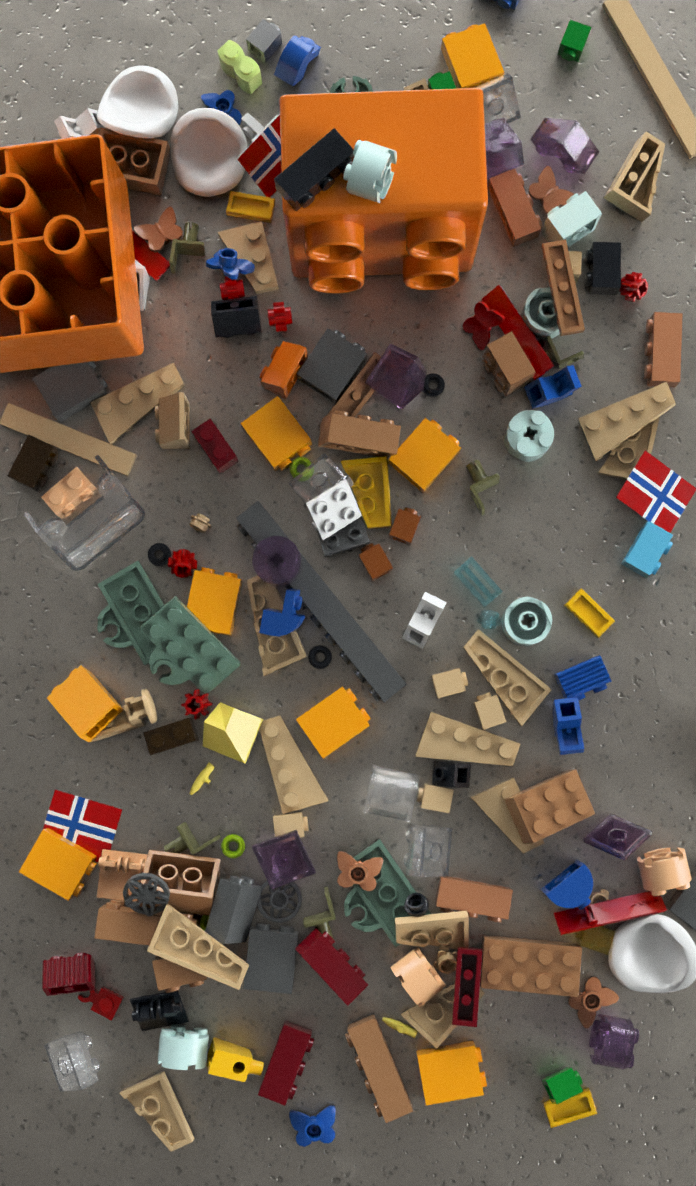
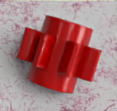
M632 272L631 274H626L621 279L620 295L625 296L626 301L635 302L636 299L641 300L648 291V283L645 278H642V273Z
M224 276L225 282L219 283L222 300L245 297L243 280H234Z
M284 302L273 303V309H267L269 326H275L276 332L287 331V325L293 324L291 307H285Z
M186 549L173 551L172 557L168 558V567H171V574H175L180 578L192 576L193 569H197L198 560L194 559L195 553H191Z
M196 689L193 695L191 693L185 694L187 700L181 704L187 711L185 715L193 714L195 720L199 719L201 714L204 716L209 715L207 708L213 705L207 698L209 693L202 695L200 690ZM194 701H196V703H200L199 708L198 706L194 705Z

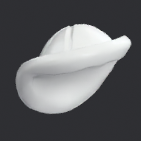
M149 66L130 67L121 72L107 88L99 105L97 120L104 127L122 135L138 138L161 137L168 133L177 117L178 97L175 87L170 79L158 69Z
M198 108L189 111L177 121L170 139V155L175 177L185 190L196 195L211 197L231 190L240 182L245 169L237 159L248 146L245 134L238 123L226 113L213 108Z
M660 914L634 918L621 924L613 934L609 945L608 962L615 978L626 988L638 992L666 993L685 989L695 981L696 946L687 931L673 919Z

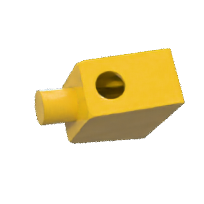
M212 1038L207 1054L208 1074L241 1082L246 1081L248 1074L261 1076L264 1062L253 1059L250 1049L219 1038Z

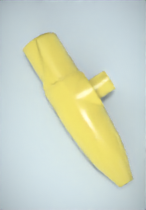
M208 762L192 784L190 795L196 793L205 782L207 784L211 782L208 778L215 768L214 765Z
M386 1017L382 1019L385 1024L399 1033L406 1034L412 1038H415L418 1033L415 1028L398 1020Z

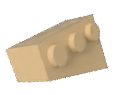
M645 132L635 142L604 196V199L640 222L648 218L652 212L651 206L653 196L656 193V181L661 168L665 143L650 133Z

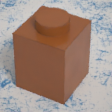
M407 507L404 510L399 508L388 538L410 546L421 516L417 515L418 512Z
M370 543L361 549L362 553L359 554V559L372 582L393 570L380 544L374 546L373 543Z

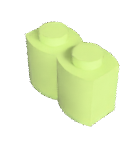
M228 40L217 50L222 70L231 78L236 79L238 86L244 92L252 94L262 85L259 65L252 58L245 56L242 48L236 42Z

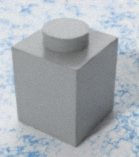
M263 19L246 39L248 51L266 63L282 44L279 27Z

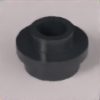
M432 373L423 378L421 387L427 396L436 397L443 392L445 382L440 375ZM431 382L436 383V384H437V388H436V389H431V388H429V383H431Z
M163 543L152 545L148 550L149 561L159 567L168 564V558L171 557L170 548ZM161 550L163 551V556L158 559L155 557V553Z
M318 645L310 650L308 659L314 668L324 669L331 663L332 654L327 647ZM318 653H323L325 656L322 662L316 660Z
M412 893L406 898L404 907L409 915L421 916L427 912L429 903L427 898L421 893Z

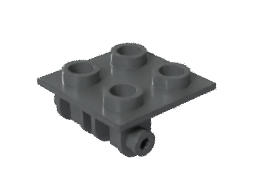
M362 516L324 540L321 539L318 532L324 556L329 555V557H332L333 554L340 553L341 551L345 553V550L349 549L352 551V548L365 547V544L370 543Z

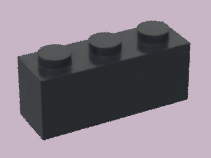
M335 128L332 129L274 178L276 190L295 211H298L301 207H308L314 201L316 194L321 190H328L334 184V179L341 173L344 174L346 166L348 164L352 165L355 157L353 155L354 149Z

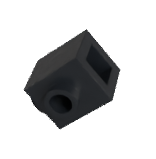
M434 761L432 785L469 788L471 764Z

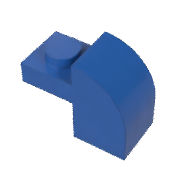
M294 35L285 46L274 75L291 86L296 85L303 79L308 63L319 55L321 47L308 37L301 36L299 38Z
M574 365L566 366L552 376L538 378L524 388L533 409L563 400L573 395L572 392L582 386Z
M292 588L286 590L283 610L272 608L263 610L259 633L271 636H284L294 632L302 625L305 615L296 614L302 605L300 590Z
M578 697L554 700L552 711L553 726L560 755L583 753L585 748L580 728L582 716Z

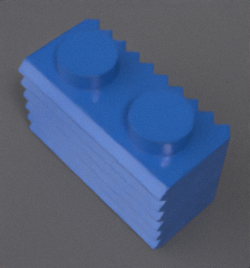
M600 655L554 674L564 699L578 697V701L586 698L584 693L591 690L594 691V694L607 689L606 684L612 682Z

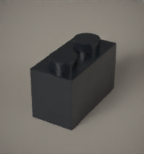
M593 242L590 250L586 251V264H589V272L586 273L585 285L589 286V294L617 295L621 288V242Z
M257 296L211 301V316L216 338H229L234 335L243 334L253 335L262 332Z

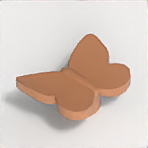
M546 166L539 175L538 183H532L528 191L533 199L540 200L546 214L557 206L562 207L567 204L566 201L574 195V193L559 189L556 186L555 176L550 166Z
M171 206L165 209L158 223L156 222L154 225L142 224L134 227L135 233L142 240L148 241L149 249L153 252L161 251L164 245H167L173 239L180 240L183 235L181 227L176 225V215Z
M338 852V867L342 871L338 876V884L343 888L359 884L363 890L373 891L377 884L374 876L380 873L383 858L374 857L364 862H357L346 852Z
M590 977L585 983V991L579 992V997H569L568 1004L570 1007L578 1010L577 1016L583 1027L589 1028L594 1022L596 1011L602 1006L616 1003L619 1000V996L608 987L601 988V982L597 977Z

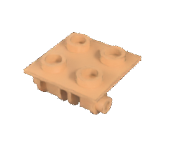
M102 849V857L99 858L98 862L100 873L96 898L125 901L123 897L124 886L130 877L143 873L148 854ZM128 888V894L130 896L132 892Z

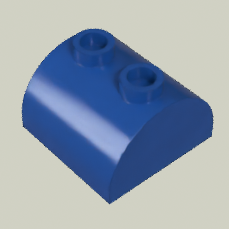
M577 859L540 890L560 907H578L579 910H582L591 902L589 897L593 890V877L588 867Z

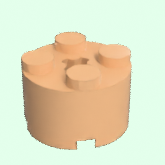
M677 847L678 852H671L670 848H661L644 853V859L638 857L637 863L643 888L651 891L653 896L663 895L666 893V890L674 888L676 890L688 889L692 877L685 849Z
M419 947L411 950L390 967L396 978H400L399 980L403 988L419 1007L423 1006L446 986L433 965H430Z

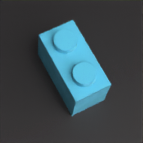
M647 521L642 526L621 564L644 578L651 574L655 575L661 566L659 562L662 554L666 555L672 547L673 543L670 540L673 534Z

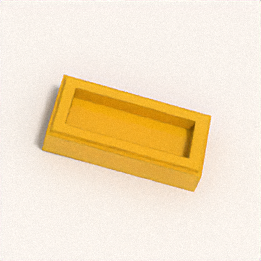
M230 191L226 215L271 223L275 199Z
M582 588L564 605L597 638L615 622Z
M589 1088L582 1089L583 1092L559 1104H552L551 1100L543 1102L551 1128L597 1114Z

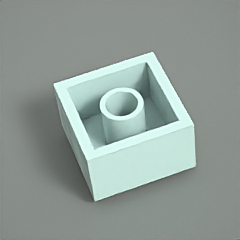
M586 191L580 195L578 193L574 194L566 201L567 204L561 208L557 206L548 212V217L544 222L541 232L547 242L566 239L567 246L570 247L595 230L602 213Z

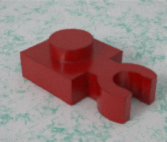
M104 986L99 992L96 989L90 990L89 996L80 993L77 997L81 1002H92L93 1005L90 1010L111 1021L124 999L123 996Z

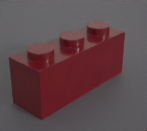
M315 928L295 950L348 1006L368 986L363 979L366 974L357 965L352 967L348 963L351 958L342 948L337 951L332 946L335 940L326 931L321 934Z
M458 946L452 1025L477 1027L483 949Z
M285 1020L260 1086L259 1096L284 1106L288 1099H293L297 1089V1085L294 1084L297 1075H302L306 1064L302 1059L305 1052L310 1053L315 1040L311 1038V1029Z

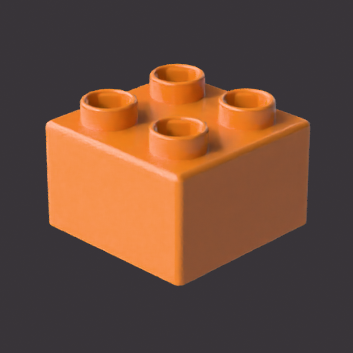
M462 88L291 94L280 97L282 172L334 128L353 149L356 142L361 140L369 141L397 152L396 164L391 163V172H394V176L385 198H380V203L350 194L346 190L348 181L343 179L344 174L342 173L334 179V184L328 190H321L316 194L314 201L306 208L301 207L298 211H295L282 196L291 270L295 277L308 278L309 286L313 290L322 293L338 294L352 292L364 285V276L403 274V282L409 288L439 290L455 285L459 281V272H468L472 269L488 206L484 98L482 89Z
M95 134L0 147V373L141 355L144 351L127 181L102 136Z

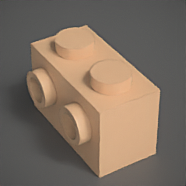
M75 467L41 498L62 519L72 514L76 506L82 501L88 500L97 488L78 467Z

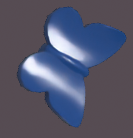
M226 90L220 95L217 93L201 95L202 102L208 108L222 111L232 117L238 125L241 124L242 115L239 110L233 108L235 96L232 91Z
M231 248L220 249L214 254L213 258L206 261V267L221 269L226 277L234 280L238 278L239 273L249 274L255 270V265L245 259H237V251Z
M334 1105L324 1108L316 1116L312 1115L311 1117L298 1111L289 1112L291 1124L298 1131L296 1142L299 1146L305 1147L316 1141L330 1143L334 1140L335 1131L331 1127L335 1122L336 1108Z

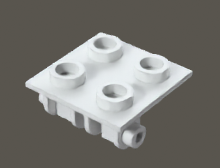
M346 479L306 503L313 519L311 525L316 531L318 530L322 540L362 516Z

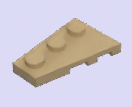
M164 1071L123 1089L119 1093L124 1099L127 1098L135 1107L134 1111L139 1116L144 1117L151 1125V1130L170 1151H174L194 1141L195 1138Z

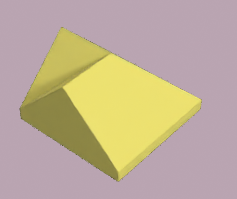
M220 702L204 721L203 747L246 764L263 719Z

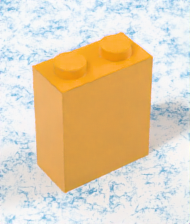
M485 23L471 25L464 31L458 33L451 32L442 38L441 51L457 89L480 88L483 90L502 83L504 70Z
M278 396L240 423L242 429L275 472L279 469L281 471L285 470L292 464L291 460L297 455L302 457L311 450V438Z
M427 418L402 443L397 450V454L391 456L388 460L390 466L422 493L428 489L461 450V447L458 446L460 443L455 437L450 434L448 436L441 431L442 427L435 420L429 421Z
M201 567V571L194 570L187 608L211 632L232 636L243 581L235 573L224 572L223 576L215 574V570Z
M82 665L71 671L69 677L62 684L57 685L47 697L48 701L75 733L87 742H91L124 710L93 673Z
M342 686L296 719L322 758H325L370 726L368 723L371 719L364 708L359 710L354 702L357 698L350 688L345 690Z
M46 828L42 830L19 873L69 901L74 896L78 898L85 886L82 882L86 875L90 876L97 865L94 862L97 856L53 830Z
M473 1040L439 1046L437 1049L433 1047L416 1050L426 1106L484 1095L483 1087H487L485 1072H480L478 1064L483 1062L480 1047H475Z

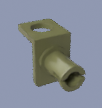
M190 222L185 223L183 240L173 239L169 261L171 273L175 274L178 254L205 256L204 242L197 241L198 224L192 222V228H190Z
M547 336L549 346L544 351L551 362H557L559 369L584 358L583 351H580L560 360L551 337Z
M474 460L475 464L473 465L470 462L466 468L475 484L470 486V495L482 516L485 514V507L478 493L497 485L500 476L496 473L487 477L480 464L481 462Z
M184 822L176 827L181 836L164 845V850L167 852L174 847L175 849L171 851L172 853H181L188 848L192 855L217 841L221 836L217 835L200 846L189 826Z
M325 887V897L329 910L304 917L303 924L304 928L315 926L321 934L326 931L334 939L329 921L335 920L336 915L329 889Z

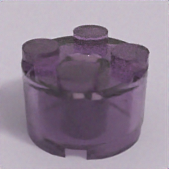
M282 536L268 537L259 542L253 553L252 563L255 572L263 582L270 586H286L301 571L302 559L297 546L288 538ZM276 556H280V559L283 560V563H279V567H275L274 563L271 562L276 559Z
M599 1014L598 1016L601 1019L594 1021L590 1034L589 1047L594 1048V1055L590 1054L592 1063L622 1070L626 1068L631 1069L634 1065L633 1050L634 1044H637L639 1040V1030L634 1028L630 1019Z

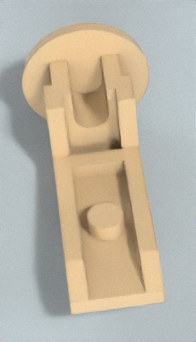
M142 689V696L136 698L132 696L124 699L126 705L121 706L124 710L91 742L145 726L143 720L145 717L149 718L151 724L157 721V712L150 692L147 689Z

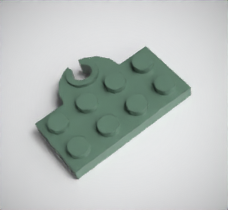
M136 561L97 584L109 604L100 612L97 618L98 633L105 632L109 625L114 624L118 629L116 636L112 638L106 637L103 641L115 648L133 646L146 666L149 664L151 650L155 644L140 630V626L165 604L140 561Z
M176 596L140 626V630L155 644L149 658L151 673H157L160 665H168L171 668L169 673L162 674L159 678V681L164 684L177 685L190 679L206 694L241 665L240 661Z
M378 839L353 857L357 862H364L374 857L383 858L380 873L374 876L377 883L376 888L373 891H365L359 884H354V887L347 893L344 901V913L347 917L355 907L363 908L365 916L361 920H354L351 925L364 932H373L382 927L396 948L400 944L396 943L395 918L411 916L406 912L404 905L406 898L410 894L417 892L382 841ZM428 909L427 912L423 915L431 914V912Z

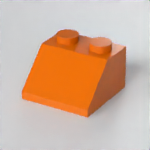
M285 341L282 342L280 347L276 346L271 354L272 362L269 367L265 366L259 378L261 379L262 387L286 400L298 380V371L308 358L307 348Z

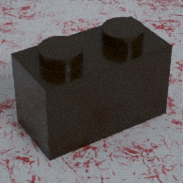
M28 434L7 476L38 492L39 488H42L48 479L46 474L49 468L53 467L58 460V450L54 446Z
M186 718L143 732L150 755L162 753L199 740L192 718Z

